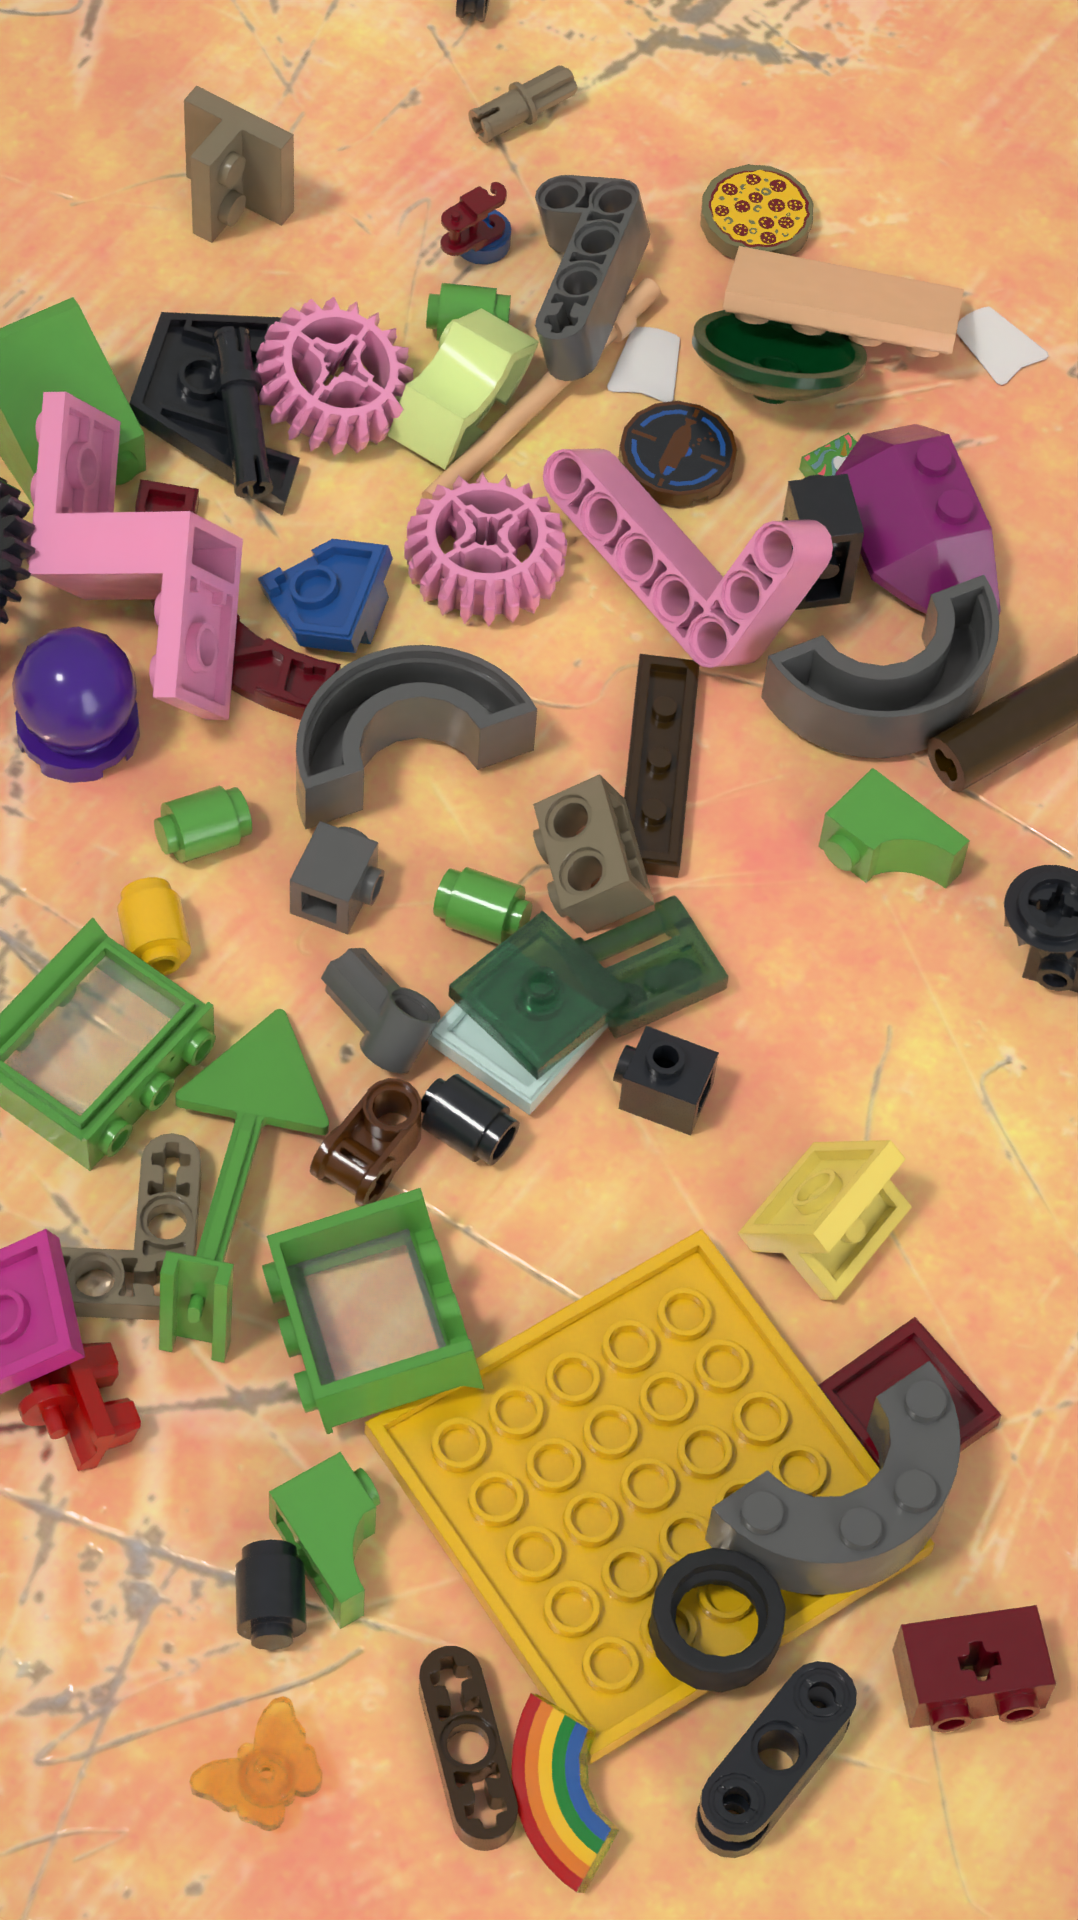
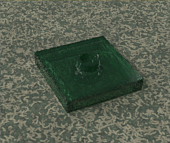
M544 911L537 914L449 984L448 996L536 1080L629 1006L632 994Z

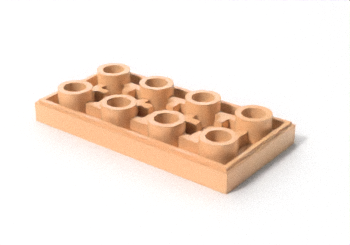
M739 246L726 287L722 309L725 312L735 313L737 319L749 324H764L772 320L792 324L794 330L806 335H821L829 331L849 335L851 341L863 346H878L886 342L906 346L910 353L917 356L936 357L940 353L949 355V353L952 354L964 289Z

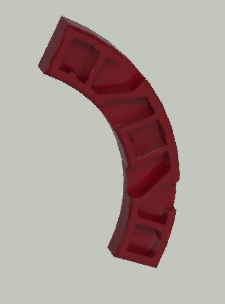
M140 479L135 512L191 511L197 514L199 489ZM150 599L153 607L155 606L156 599ZM237 614L231 690L265 708L301 720L313 695L325 681L341 669V664L316 659L296 652L270 638L264 640L241 623L240 616Z

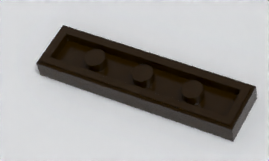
M639 654L624 798L646 874L678 878L700 665L694 660Z

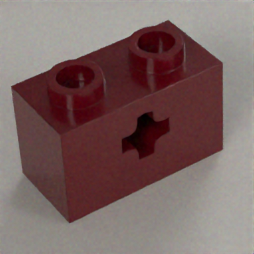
M1037 1605L901 1624L892 1649L910 1728L930 1725L931 1730L934 1732H950L971 1724L972 1719L997 1715L1002 1722L1023 1721L1039 1714L1040 1709L1046 1708L1056 1685ZM964 1666H973V1670L963 1669ZM976 1676L987 1677L985 1681L977 1680Z

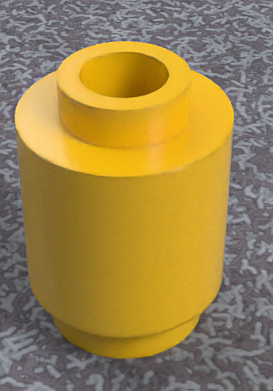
M147 877L129 883L122 889L121 901L117 907L125 948L164 976L178 970L191 954V946L180 897L177 892L171 889L170 883L162 878Z

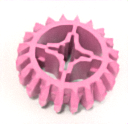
M335 297L326 301L323 309L311 298L307 303L303 304L300 312L292 307L284 312L280 322L275 321L269 327L265 335L266 341L261 343L256 354L258 366L255 372L260 375L263 386L259 394V405L275 406L270 415L271 424L284 421L291 425L288 430L289 440L298 437L300 433L310 437L309 446L311 451L318 448L322 441L328 442L334 456L342 452L346 443L358 453L366 447L368 441L377 445L384 440L390 430L393 419L398 418L403 411L395 396L402 397L405 384L413 380L414 371L413 368L405 365L409 357V348L393 346L397 338L396 328L382 331L377 327L380 321L379 312L366 319L359 315L357 301L349 305L347 311L340 310ZM341 366L344 367L338 377L334 376ZM330 375H333L334 378L331 380L329 385L325 386L324 383L326 379L329 378ZM299 380L306 386V389L301 385Z
M482 471L476 483L468 484L458 475L453 483V490L437 484L435 492L432 494V499L421 498L420 504L416 508V516H411L407 525L406 538L408 540L404 544V558L407 560V565H409L408 574L412 584L420 585V593L423 596L424 602L438 599V608L442 615L453 609L460 610V617L464 624L473 614L483 615V619L488 627L497 614H503L512 623L519 614V608L534 614L539 606L540 598L550 599L555 591L556 582L560 581L561 576L564 574L565 559L563 557L566 556L567 539L565 538V533L562 532L563 524L560 520V514L550 512L551 506L548 503L547 496L533 498V491L529 483L517 489L512 488L507 474L499 483H489ZM451 535L456 540L453 550L444 554L439 546ZM526 543L532 553L521 563L516 558L517 549Z

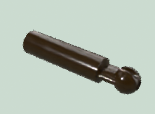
M1078 654L928 740V757L940 780L952 791L961 792L1078 723Z

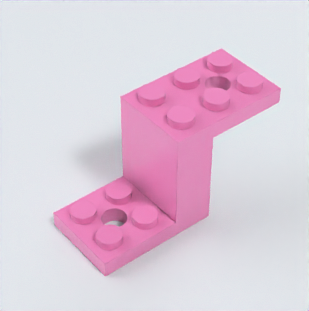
M66 391L43 392L42 412L37 417L35 428L36 438L39 443L37 472L32 477L30 487L31 498L34 504L32 524L35 525V530L28 536L26 544L36 548L35 553L26 558L31 576L84 600L156 599L154 615L158 625L157 650L151 659L149 668L153 698L206 720H229L243 539L191 511L113 512L121 422Z

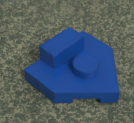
M331 539L312 549V557L285 571L278 567L258 578L264 595L299 646L356 653L360 643L371 644L389 598L384 580L393 557L389 545Z

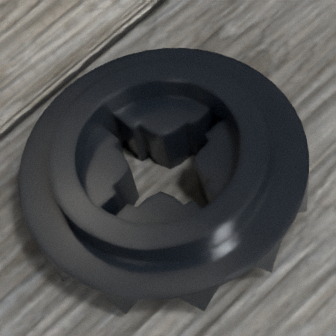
M1041 865L1030 868L1018 875L1010 884L1003 902L1005 911L1004 926L1011 927L1017 936L1018 946L1028 944L1038 949L1042 958L1050 953H1063L1070 959L1078 950V871L1060 865ZM1058 896L1061 897L1059 906H1061V916L1063 917L1058 921V925L1054 924L1053 928L1048 926V922H1045L1046 913L1043 911H1046L1049 904L1053 903L1054 897Z

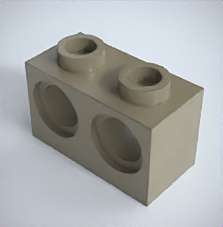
M600 774L533 804L539 828L533 832V837L542 859L550 865L554 881L547 884L548 894L555 910L561 917L569 916L588 934L654 905L626 800ZM583 826H585V828L582 830V832H580L578 835H576L577 832H578ZM599 877H601L599 882L593 888L590 889L593 882Z

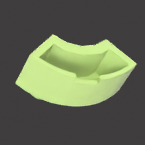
M482 308L461 318L453 319L446 326L440 337L439 350L433 360L418 377L405 384L402 397L395 396L403 411L399 417L393 419L387 436L446 470L485 432L477 426L487 415L496 400L505 406L507 405L521 382L539 341Z

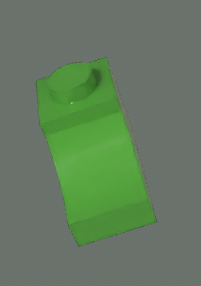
M872 768L825 813L818 847L824 850L828 859L836 867L844 871H851L865 883L874 875L880 873L907 872L928 878L946 889L962 872L970 840Z
M341 1452L269 1491V1519L283 1541L290 1542L297 1547V1558L301 1559L305 1564L306 1577L340 1629L364 1616L365 1589L357 1575L354 1559L363 1540L375 1534L376 1506L380 1504L379 1494L368 1474L362 1468L353 1471Z

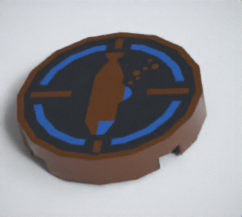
M671 401L655 403L634 415L624 427L618 459L658 504L679 508L692 506L693 500H701L707 497L708 501L720 495L732 480L737 447L732 430L719 415L698 404Z

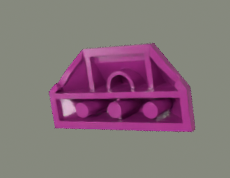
M919 424L862 434L835 475L848 474L864 530L860 554L871 580L907 605L927 614L931 594L985 575L994 593L1000 615L1001 609L992 528L950 435Z

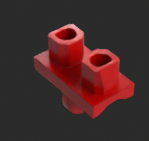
M111 1342L83 1343L84 1358L30 1381L33 1392L26 1396L18 1406V1411L25 1425H45L51 1439H59L65 1436L78 1471L97 1468L106 1450L132 1442L141 1427V1420L134 1401L129 1398L104 1402L99 1388L112 1386L119 1375L118 1360Z

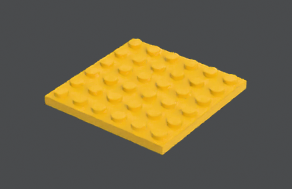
M703 1229L477 1357L476 1361L484 1389L460 1386L385 1410L365 1422V1435L546 1702L588 1729L581 1753L589 1765L709 1692L707 1690L695 1689L669 1673L656 1657L649 1634L655 1590L667 1569L687 1554L712 1548L705 1540L712 1507L767 1470L788 1488L813 1497L843 1496L866 1486L880 1471L874 1460ZM930 1538L914 1559L898 1572L866 1588L829 1595L802 1594L780 1589L786 1610L784 1632L779 1648L931 1555L935 1545L933 1540ZM708 1584L693 1588L683 1596L677 1606L675 1621L680 1636L688 1645L704 1654L725 1657L740 1653L750 1646L757 1634L759 1619L755 1606L745 1595L728 1586Z

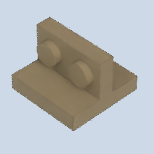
M196 85L184 99L186 177L191 179L193 234L212 243L226 226L231 227L237 223L245 207L282 226L294 212V134Z

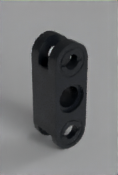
M815 1661L803 1665L794 1672L708 1778L701 1792L700 1804L696 1812L695 1828L700 1841L709 1851L721 1857L729 1858L744 1856L753 1851L841 1743L848 1730L850 1717L856 1706L857 1696L852 1678L842 1668L830 1662ZM770 1748L779 1749L791 1758L793 1766L784 1770L772 1769L762 1762L759 1753ZM727 1810H733L739 1814H732Z

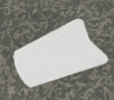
M991 307L977 309L964 316L958 322L957 335L997 384H1006L1021 368L1045 360L1049 356L1046 350Z
M635 327L629 334L608 382V390L612 392L642 393L662 402L673 401L680 337L658 328Z

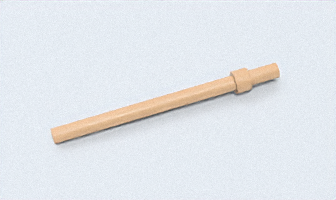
M650 278L643 279L625 297L604 349L612 342H621L637 326L636 318L661 295V290L655 281ZM548 371L422 492V499H432V494L435 492L437 484L453 490V483L458 475L468 482L571 381L556 379Z

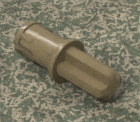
M558 65L524 84L519 82L511 83L508 92L468 112L470 124L474 132L477 133L483 129L484 132L480 133L478 138L483 143H488L494 137L523 122L528 125L535 123L539 113L575 95L578 87L574 80V75L569 68Z

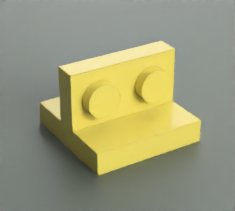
M891 1140L813 1142L737 1234L752 1252L783 1253L821 1300H837L912 1208L890 1180L906 1158Z

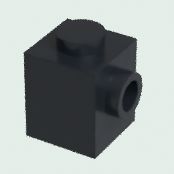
M646 1026L637 1047L626 1045L617 1063L613 1081L622 1084L618 1109L691 1136L713 1086L719 1052Z

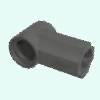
M349 948L342 956L330 961L321 977L326 984L325 991L364 1034L360 1041V1049L372 1063L384 1070L399 1074L407 1073L440 1019L439 1010L429 999L420 993L400 987L365 948Z

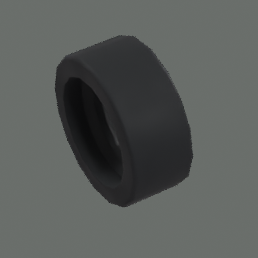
M710 1548L687 1554L667 1569L655 1590L649 1634L656 1657L673 1677L695 1689L725 1692L747 1686L767 1671L779 1650L784 1632L786 1606L778 1582L761 1563L739 1551ZM713 1584L728 1586L745 1595L755 1606L759 1619L757 1634L750 1646L740 1653L724 1657L704 1654L688 1645L680 1636L675 1621L677 1606L687 1592L696 1587Z

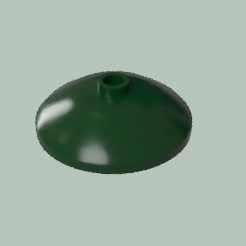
M725 310L713 312L700 318L694 326L692 335L693 348L711 370L734 387L753 394L759 401L770 404L809 400L840 391L863 375L867 361V354L863 346L851 341L849 335L829 331L821 335H806L794 330L792 324L772 320L764 324H749L737 319L735 313L725 312Z

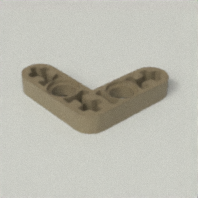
M174 1133L163 1134L152 1139L144 1148L140 1168L134 1250L61 1247L76 1317L159 1320L160 1297L155 1296L153 1286L157 1282V1276H160L166 1251L196 1256L201 1189V1159L199 1149L189 1138ZM170 1157L179 1158L180 1167L176 1175V1193L164 1192L163 1167H165L167 1158ZM162 1213L176 1214L186 1223L183 1232L172 1239L157 1238L150 1232L148 1226L154 1217ZM96 1269L106 1271L115 1281L113 1287L104 1295L88 1296L77 1288L78 1279L87 1271ZM125 1272L134 1273L133 1297L125 1296Z

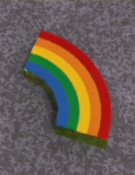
M530 1693L516 1729L512 1753V1784L517 1799L518 1814L529 1841L546 1866L575 1892L585 1893L619 1832V1829L600 1811L589 1787L588 1754L596 1730L544 1697Z

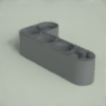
M559 175L542 183L536 191L535 200L547 242L555 251L564 253L535 323L548 371L556 379L563 381L578 380L587 376L597 366L648 245L650 231L640 191L637 185L630 180Z

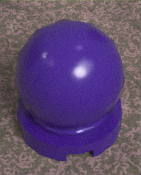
M82 627L51 630L28 645L15 670L12 682L14 705L17 709L15 715L18 746L22 753L25 751L30 759L39 764L41 773L45 776L69 783L96 781L103 778V770L116 765L123 757L128 761L133 756L140 737L138 707L135 700L137 696L136 676L125 652L107 634Z

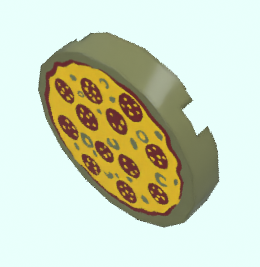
M747 164L727 169L711 180L702 196L700 226L708 242L723 255L732 259L736 258L739 246L792 256L803 248L812 228L813 201L806 187L791 174L772 166Z

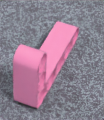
M600 448L561 449L555 451L547 459L544 466L543 481L549 496L689 656L703 667L747 665L754 663L760 658L828 566L832 557L833 544L831 535L820 522L809 519L771 521L763 524L756 531L723 577L610 451Z

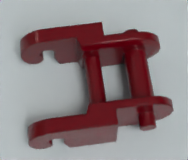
M499 182L491 183L490 192L495 194L494 196L478 186L460 196L459 203L443 212L441 224L449 231L440 240L441 249L444 253L451 256H459L471 249L477 252L504 235L505 221L499 215L492 214L489 216V224L493 228H489L482 221L487 218L488 213L505 204L507 190L504 185Z

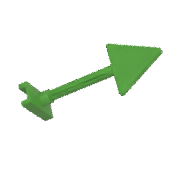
M276 1009L176 1092L175 1104L177 1107L235 1119V1123L196 1256L166 1251L160 1271L159 1350L172 1352L176 1337L179 1336L212 1343L211 1360L225 1363L231 1342L234 1264L226 1263L224 1260L261 1130L264 1126L271 1125L317 1135H326L329 1132L328 1117L287 1014L283 1009Z

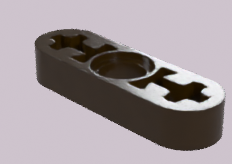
M458 1646L440 1647L432 1651L421 1665L419 1695L453 1828L458 1838L468 1847L480 1851L494 1850L504 1845L511 1838L516 1827L518 1814L517 1799L482 1668L477 1658L468 1650ZM452 1668L456 1678H468L462 1681L460 1701L463 1711L451 1715L452 1705L446 1687L440 1685L433 1687V1685L440 1681V1671ZM477 1708L479 1712H474L471 1710ZM439 1717L447 1719H445L444 1721H440ZM461 1731L476 1732L485 1739L488 1745V1752L477 1763H459L451 1757L447 1749V1744L451 1737ZM491 1774H495V1775H496V1778H487V1777L490 1776ZM484 1779V1792L488 1806L493 1810H503L496 1815L495 1827L490 1829H484L480 1819L467 1818L474 1813L475 1793L472 1783H477ZM456 1783H462L465 1785L459 1788L457 1787Z

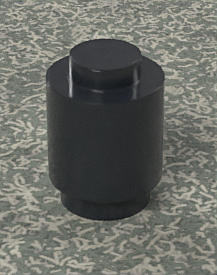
M459 1074L451 1076L447 1081L438 1078L431 1084L421 1099V1112L424 1113L421 1124L422 1128L472 1162H477L481 1159L489 1165L495 1164L508 1150L519 1129V1121L509 1115L510 1108Z
M261 1540L244 1546L242 1548V1560L235 1565L237 1633L251 1640V1645L258 1649L276 1650L286 1648L293 1643V1638L300 1636L307 1629L305 1564L301 1559L297 1558V1547L287 1541Z

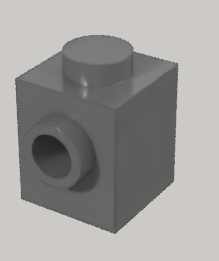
M319 821L290 879V914L348 935L363 903L372 906L383 883L385 872L377 868L378 842L368 839L365 834L351 827L338 828Z

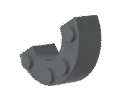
M981 575L931 594L921 636L925 650L911 659L884 666L858 662L838 652L822 635L768 656L761 698L774 715L789 729L804 739L834 752L865 758H890L927 749L928 740L971 716L984 694L999 634L998 607L985 575Z
M407 645L376 651L356 659L338 670L321 685L308 703L300 721L296 742V795L300 817L305 830L317 826L319 821L326 823L363 810L364 768L378 751L397 741L424 738L445 742L464 753L477 770L534 751L537 720L536 706L523 688L500 668L480 657L453 648L432 645Z
M928 1361L876 1396L867 1432L879 1453L880 1471L866 1486L843 1496L813 1497L788 1488L767 1470L712 1507L705 1537L707 1543L712 1548L739 1551L761 1563L778 1582L781 1590L802 1594L829 1595L851 1592L883 1581L902 1569L914 1559L933 1535L952 1488L960 1457V1429L955 1405L946 1384L933 1364Z

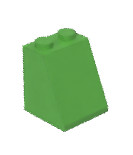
M74 297L0 328V457L33 506L30 487L32 477L37 472L39 451L35 428L37 417L42 412L43 392L66 391L121 422L116 485L125 484L137 474L146 471L144 432Z

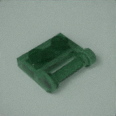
M675 895L656 902L654 905L655 910L586 941L581 937H577L562 944L560 947L563 961L572 977L579 980L594 1006L609 1016L608 1028L615 1039L727 988L729 976L687 910ZM664 933L672 937L670 940L605 969H602L599 964L601 961Z

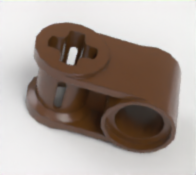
M387 1078L373 1084L345 1120L333 1129L319 1146L310 1165L309 1172L311 1175L319 1180L328 1177L355 1195V1203L358 1206L376 1202L387 1189L394 1174L417 1148L421 1140V1098L418 1091L410 1083L395 1078ZM387 1113H399L407 1118L404 1122L397 1125H387L378 1120V1118Z

